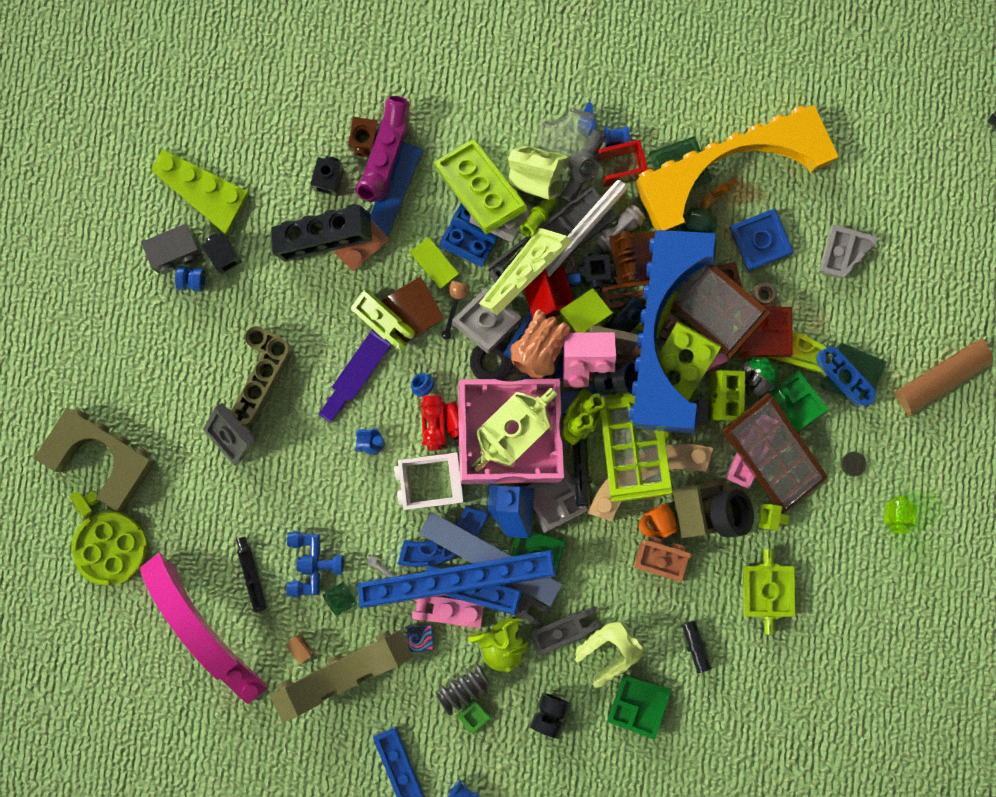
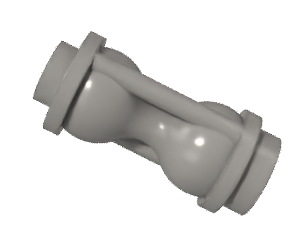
M635 205L624 208L618 217V223L615 227L605 228L595 235V245L603 253L605 251L611 253L609 236L620 235L624 231L632 232L637 227L640 228L645 220L644 214Z

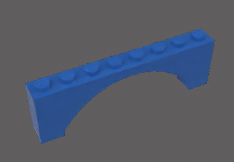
M656 230L655 239H650L649 252L653 253L652 262L647 263V277H650L649 285L644 287V300H647L646 309H642L641 324H644V330L638 336V348H641V355L636 357L635 372H638V380L633 381L632 396L636 397L635 405L630 406L629 421H633L635 429L696 434L698 406L687 401L672 386L664 374L657 354V329L662 312L672 294L694 273L707 265H715L716 233Z

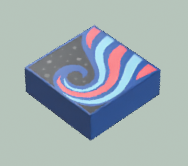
M432 624L407 627L408 647L411 652L434 650Z

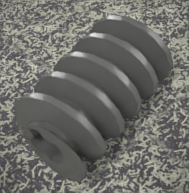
M473 664L475 670L473 673L468 668L465 669V678L459 673L456 674L457 683L449 678V688L442 684L439 685L440 693L436 692V696L448 715L451 716L453 714L452 706L457 710L462 709L461 701L469 705V696L475 700L479 699L478 690L485 695L488 693L487 685L492 688L485 673L478 664Z

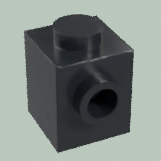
M332 156L317 158L310 183L314 191L337 196L344 172L343 165L339 162V159Z
M223 233L209 236L205 240L206 243L201 245L220 274H224L242 263L229 239Z

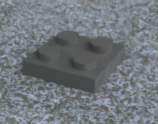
M223 403L214 408L203 428L234 466L242 461L255 441L249 429L243 427L236 419L234 412Z

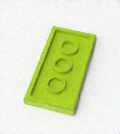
M475 139L433 162L435 169L485 234L492 232L527 211V205Z

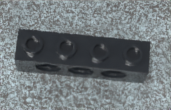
M357 204L348 205L340 210H327L324 214L316 216H304L296 221H284L281 225L271 227L272 253L284 262L372 241L370 213Z

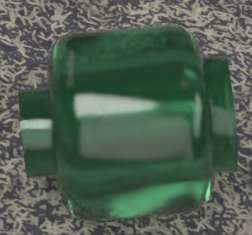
M691 207L687 215L683 214L685 223L681 226V229H685V232L716 233L718 218L714 216L711 209Z

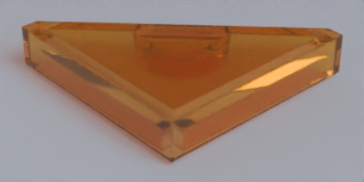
M735 178L721 184L714 189V193L709 191L700 203V207L706 212L740 184Z

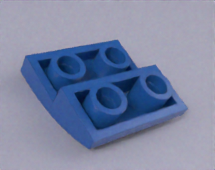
M461 203L452 217L451 224L442 237L439 247L483 267L499 236L493 233L485 234L480 227L470 223V213Z

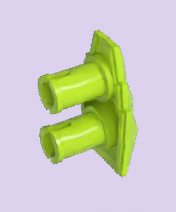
M583 388L565 411L566 416L562 422L564 427L561 438L570 445H575L580 439H585L590 432H594L601 420L600 409L605 406L604 397L598 398L601 394H592Z

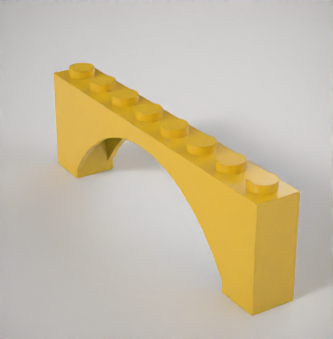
M804 105L792 110V114L784 117L783 114L772 118L769 124L764 126L761 123L749 128V132L741 135L740 132H737L727 137V141L721 144L718 141L707 145L702 152L697 153L696 150L689 152L678 162L670 160L662 164L661 169L654 172L652 169H649L639 174L635 187L655 231H674L681 228L685 223L683 218L685 203L695 180L705 169L724 157L749 151L769 152L785 156L808 168L809 173L832 164L839 156L815 105L807 108Z

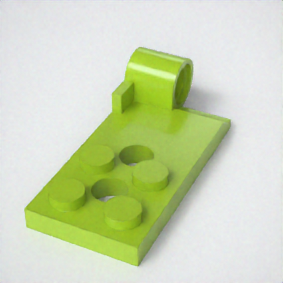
M677 321L659 351L658 359L665 375L671 370H676L680 373L681 379L678 382L670 383L687 401H689L721 346ZM684 349L691 350L694 355L693 359L689 362H684L679 357V353ZM642 429V432L656 439L655 430ZM664 431L665 440H667L671 432Z

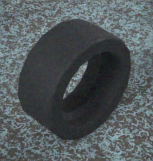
M739 489L717 492L713 496L710 504V517L715 530L720 536L731 538L747 535L754 523V511L752 503L745 492ZM730 503L733 507L735 515L734 524L731 520L729 512Z

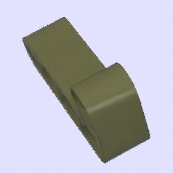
M253 326L246 331L245 341L250 347L262 353L232 408L236 419L245 427L251 426L257 421L293 353L292 347L287 341L259 326ZM262 333L263 341L255 345L253 343L254 335ZM279 344H284L285 352L280 356H275V347ZM271 365L273 367V374L268 378H264L263 369ZM255 387H260L262 390L261 396L253 400L251 391ZM247 400L248 402L255 404L256 406L251 407L250 405L245 404V402ZM241 411H245L249 415L248 419L240 415Z

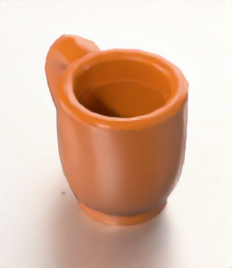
M668 503L661 504L646 512L639 521L640 531L649 537L657 535L660 539H663L678 531L676 518Z

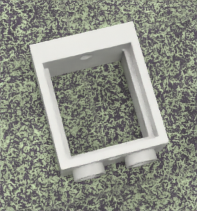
M458 453L398 460V466H394L396 481L401 483V490L397 491L399 506L403 505L404 510L464 502L462 484H460ZM448 461L453 497L411 503L407 466Z

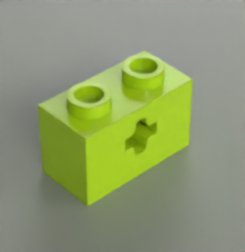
M709 371V420L734 421L744 413L745 371Z

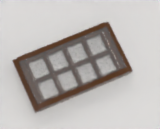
M707 265L689 277L676 290L678 293L672 305L673 309L705 337L721 346L720 350L730 358L736 354L771 314L770 311L715 265Z
M769 393L722 430L772 503L782 506L781 514L788 511L828 478L776 400Z

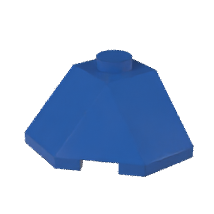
M489 486L487 510L507 537L531 538L534 488Z

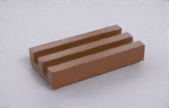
M649 281L605 285V288H601L603 301L610 310L620 309L626 302L610 304L609 301L629 298L634 295L636 297L643 296L644 290L608 295V291L649 285ZM640 299L641 303L645 305L646 300Z

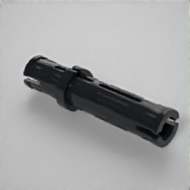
M586 437L573 445L574 477L572 478V484L575 485V505L580 507L591 505L590 484L592 483V477L589 476Z

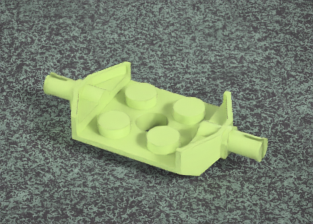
M551 387L541 398L516 392L477 430L478 441L482 450L480 453L482 455L471 464L474 469L480 472L491 461L513 468V463L548 429L552 430L547 405L558 394ZM517 422L519 424L518 431L512 435L508 434L506 431L508 424Z

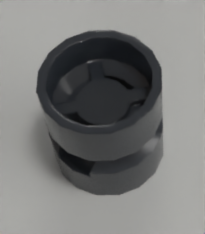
M634 362L615 363V372L594 373L595 387L602 395L632 394L633 381L638 380V372H635Z
M542 693L537 705L540 711L534 713L530 728L546 736L560 739L565 727L563 719L568 718L572 704L557 696ZM547 715L555 717L554 721L547 719Z

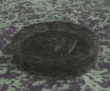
M849 452L841 459V469L848 476H859L866 469V460L858 452Z

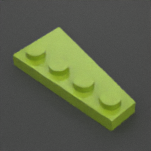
M163 149L151 169L154 174L228 236L249 196L248 191Z

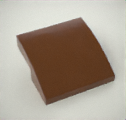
M421 276L382 300L390 310L403 320V323L407 324L415 332L414 337L409 339L397 329L395 330L397 335L406 343L445 320Z

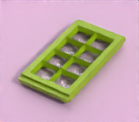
M632 394L603 396L605 406L600 409L611 502L673 495L664 431L635 429L633 421H629L630 406L635 405L636 396H632Z

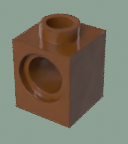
M353 116L348 146L351 152H354V155L368 157V154H371L379 130L377 120ZM367 134L370 136L367 142L361 143L357 141L360 135Z

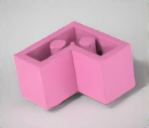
M615 332L568 333L564 338L563 344L564 387H588L589 372H615Z

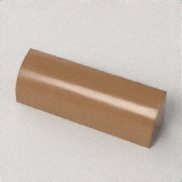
M983 338L976 340L900 387L893 394L908 417L991 366L993 363L991 351Z

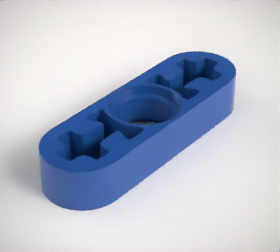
M828 347L818 352L816 357L818 366L855 405L865 406L875 400L876 392L873 386L837 348ZM826 355H833L831 359L833 363L825 362V360L827 359ZM843 370H848L852 375V379L848 384L843 383L840 379V374ZM854 385L857 387V389H856V388L851 389V390L849 389L850 387H852V386H854ZM858 390H866L865 397L867 399H859L861 394Z

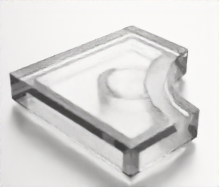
M571 107L569 113L561 120L552 122L542 120L535 145L572 156L580 152L581 148L584 149L595 115Z

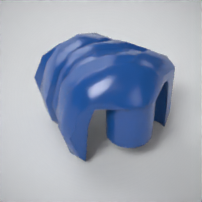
M373 428L356 431L357 440L354 450L365 452L369 455H378L385 445L379 430Z

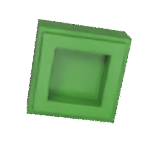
M475 699L456 715L472 734L476 733L492 718L480 702Z

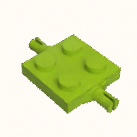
M763 548L764 563L756 566H743V616L763 618L765 620L764 634H775V619L795 617L794 566L774 564V549Z

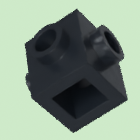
M601 252L587 254L583 258L582 265L578 266L580 280L584 279V285L591 286V289L605 288V284H609L611 277H614V264L609 261V254L602 255ZM597 269L600 275H592L591 271Z

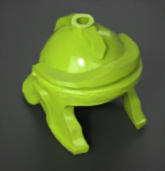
M511 617L504 619L493 626V630L486 633H472L468 636L467 642L479 644L478 647L483 652L482 658L484 662L496 671H505L507 673L514 670L522 662V654L528 653V642L515 638L520 621L519 618L513 619Z

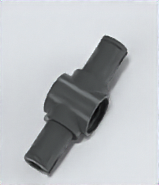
M593 129L584 149L581 148L580 152L571 156L569 160L570 178L561 194L563 198L569 201L575 200L583 184L597 175L599 171V164L597 162L598 150L607 137L606 135Z

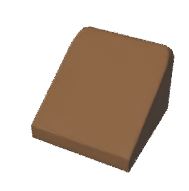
M298 634L286 643L287 648L299 664L314 654L313 649L302 634Z

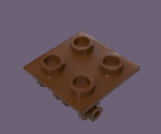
M624 231L620 235L609 236L617 284L649 281L650 277H647V263L652 262L653 253L649 252L650 239H655V231L630 234V231Z

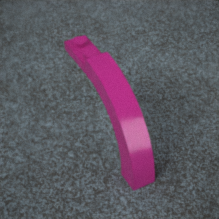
M160 552L140 567L143 580L158 609L179 639L200 664L216 680L221 679L247 705L267 689L266 683L226 646L204 620L183 588L176 568Z

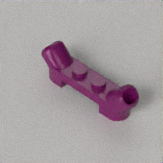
M390 96L385 101L384 116L362 179L356 185V193L364 201H382L389 192L392 183L390 177L403 139H407L410 130L408 118L410 103L406 98Z

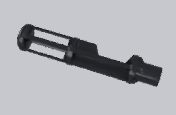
M246 536L237 538V554L252 604V611L259 613L266 610L267 605L253 559L252 549L247 544Z

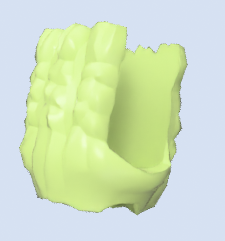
M620 621L606 624L601 630L595 631L588 640H585L584 644L578 645L576 649L575 660L577 663L606 641L612 642L621 651L622 656L594 675L593 685L596 688L604 686L608 681L627 671L643 655L644 648L636 638L631 637L625 622Z

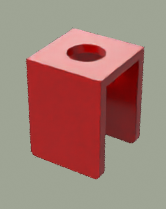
M640 139L598 150L597 161L634 153L638 166L637 169L605 176L604 187L612 186L617 180L623 183L638 180L639 174L648 170Z
M564 267L557 268L550 277H548L547 271L544 269L524 289L532 318L538 309L541 312H545V318L560 315L561 309L574 301Z

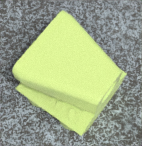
M522 146L512 149L508 159L510 165L508 182L514 189L549 200L563 193V181L559 175L569 166L568 156L543 151L534 147Z

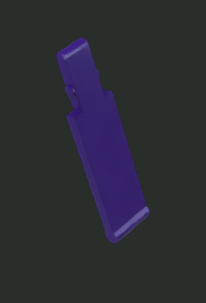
M373 329L370 331L333 384L332 388L335 391L327 399L326 404L318 414L319 416L331 423L338 412L343 409L345 402L348 399L353 401L392 346L388 340H384Z

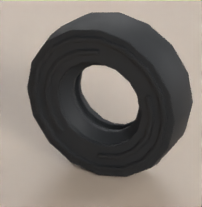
M500 342L490 352L496 353L500 357L501 365L495 371H488L482 365V359L487 353L477 345L470 356V368L473 374L478 379L505 380L513 368L512 360L503 355L507 346Z

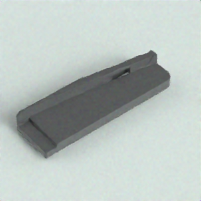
M593 186L539 228L568 236L601 199V196ZM611 209L569 255L617 218ZM531 236L525 237L489 265V275L494 283H496L519 252L512 260L510 258L521 247L523 248Z

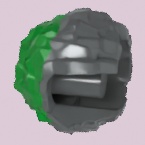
M759 357L744 363L742 371H745V381L755 387L752 392L753 394L760 397L774 390L779 377L778 367L775 362H771L768 358Z

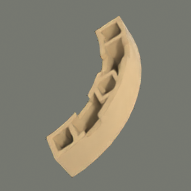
M694 444L666 445L669 469L705 473L713 448ZM657 447L640 453V463L659 460ZM634 456L621 465L634 464ZM660 466L641 468L642 481L660 473ZM636 469L617 471L619 487L638 485ZM608 477L597 489L586 514L613 521L621 502H611Z

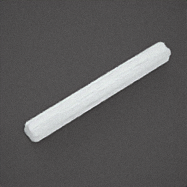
M617 180L567 237L572 243L545 268L548 277L553 274L625 193L627 186L622 181Z

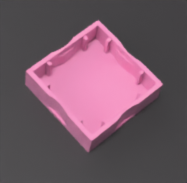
M496 379L459 380L460 484L560 483L562 481L564 471L563 446L559 430L561 416L560 379H523L512 382ZM551 387L558 394L547 405L552 430L548 429L513 463V468L491 461L480 472H477L471 465L482 455L480 453L482 450L478 441L477 430L516 392L541 398ZM517 422L509 423L506 428L507 433L515 434L519 429V424Z

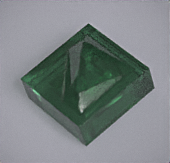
M345 582L323 594V599L336 617L357 605V600Z

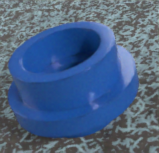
M425 373L416 375L411 381L412 392L418 397L428 395L435 384L433 377Z

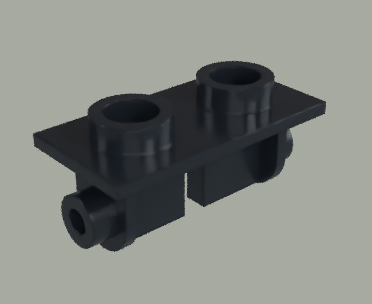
M635 295L632 298L629 297L628 301L619 309L620 314L618 316L615 314L603 327L630 333L641 321L642 309H646V306Z

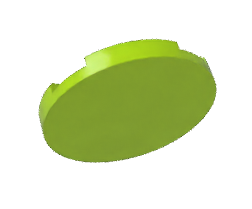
M105 511L88 517L80 524L73 536L71 550L77 570L84 578L98 585L110 586L124 583L140 571V567L143 566L147 557L148 544L143 528L134 518L122 512Z

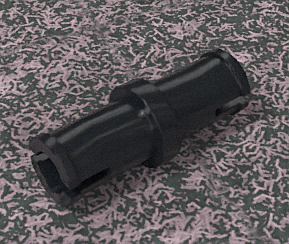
M694 620L681 624L688 643L686 648L688 652H691L696 673L711 670L712 667L705 650L707 645L705 641H702L697 621Z

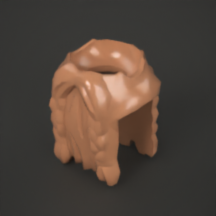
M540 309L535 312L533 320L525 330V334L510 347L512 363L521 372L527 373L531 378L538 379L554 373V362L563 347L564 338L571 329L564 322L558 326V320L555 317L545 319V312H541Z

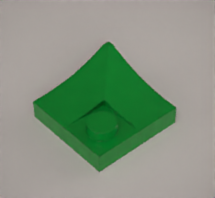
M800 371L778 384L769 393L776 400L798 433L829 411ZM769 410L767 412L768 415L771 418L777 420L775 416L772 414V412ZM780 427L779 431L784 439L788 441L790 438L784 429Z
M623 673L607 722L655 740L671 688Z

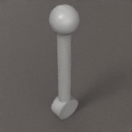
M371 556L368 558L367 563L369 566H375L388 578L394 577L377 562L376 557Z

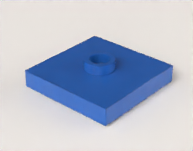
M775 208L729 227L747 272L794 253Z

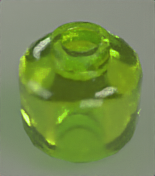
M894 496L892 500L887 501L884 505L883 523L889 528L890 532L907 534L917 525L918 507L914 502L909 501L907 496Z

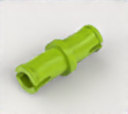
M543 198L537 206L530 210L529 217L520 226L522 234L532 237L539 226L548 220L549 213L557 205L555 198L551 200Z

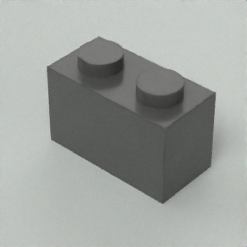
M187 223L141 242L151 268L157 273L161 272V274L173 271L175 269L174 266L179 264L193 263L198 260L197 257L203 255L194 231Z

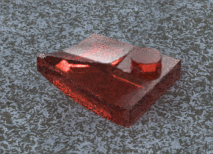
M749 305L741 307V324L754 311ZM764 306L771 314L739 349L738 358L791 357L793 355L792 307Z

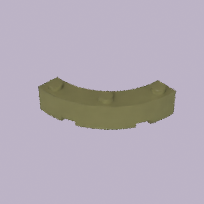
M387 630L375 636L377 639L375 642L343 657L341 653L327 659V665L294 682L290 678L278 684L279 690L270 694V697L282 723L302 715L323 703L322 701L333 695L336 696L362 683L363 680L369 677L380 675L413 658L401 630L392 634Z

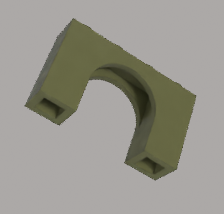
M77 407L75 410L66 408L33 459L54 472H63L80 446L92 440L103 442L113 455L114 465L110 477L96 498L116 511H125L156 460L150 457L152 453L141 446H138V448L133 447L129 444L131 440L120 433L114 435L109 432L111 427L99 420L96 423L88 418L90 414Z

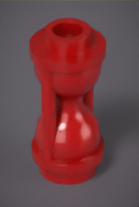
M441 395L422 396V402L420 403L422 446H427V451L442 450V445H446L445 402L442 401Z

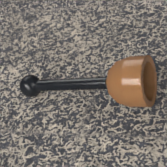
M451 281L450 295L454 298L446 329L442 332L444 340L451 338L450 330L458 301L467 296L470 289L469 285Z

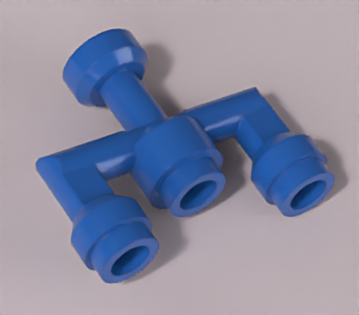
M300 531L288 532L287 547L300 548L302 546H310V555H302V557L297 558V572H302V575H310V584H303L300 581L294 580L287 582V597L299 598L302 595H320V573L318 570H333L336 575H343V555H336L333 560H318V556H320V534H303Z

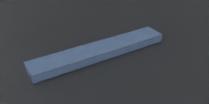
M433 512L430 513L419 533L471 563L513 557ZM550 577L510 584L548 606L552 605L562 586L561 583Z

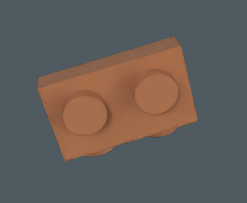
M372 218V241L333 250L352 271L389 241L388 236L376 225Z
M648 537V540L641 539L633 567L682 582L688 559H691L692 556L691 553L686 552L687 547L675 543L672 544V547L662 545L663 540L656 537Z

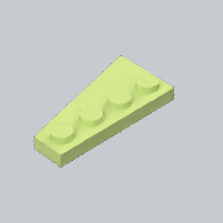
M538 228L479 304L485 310L498 315L572 243L570 239L565 235Z

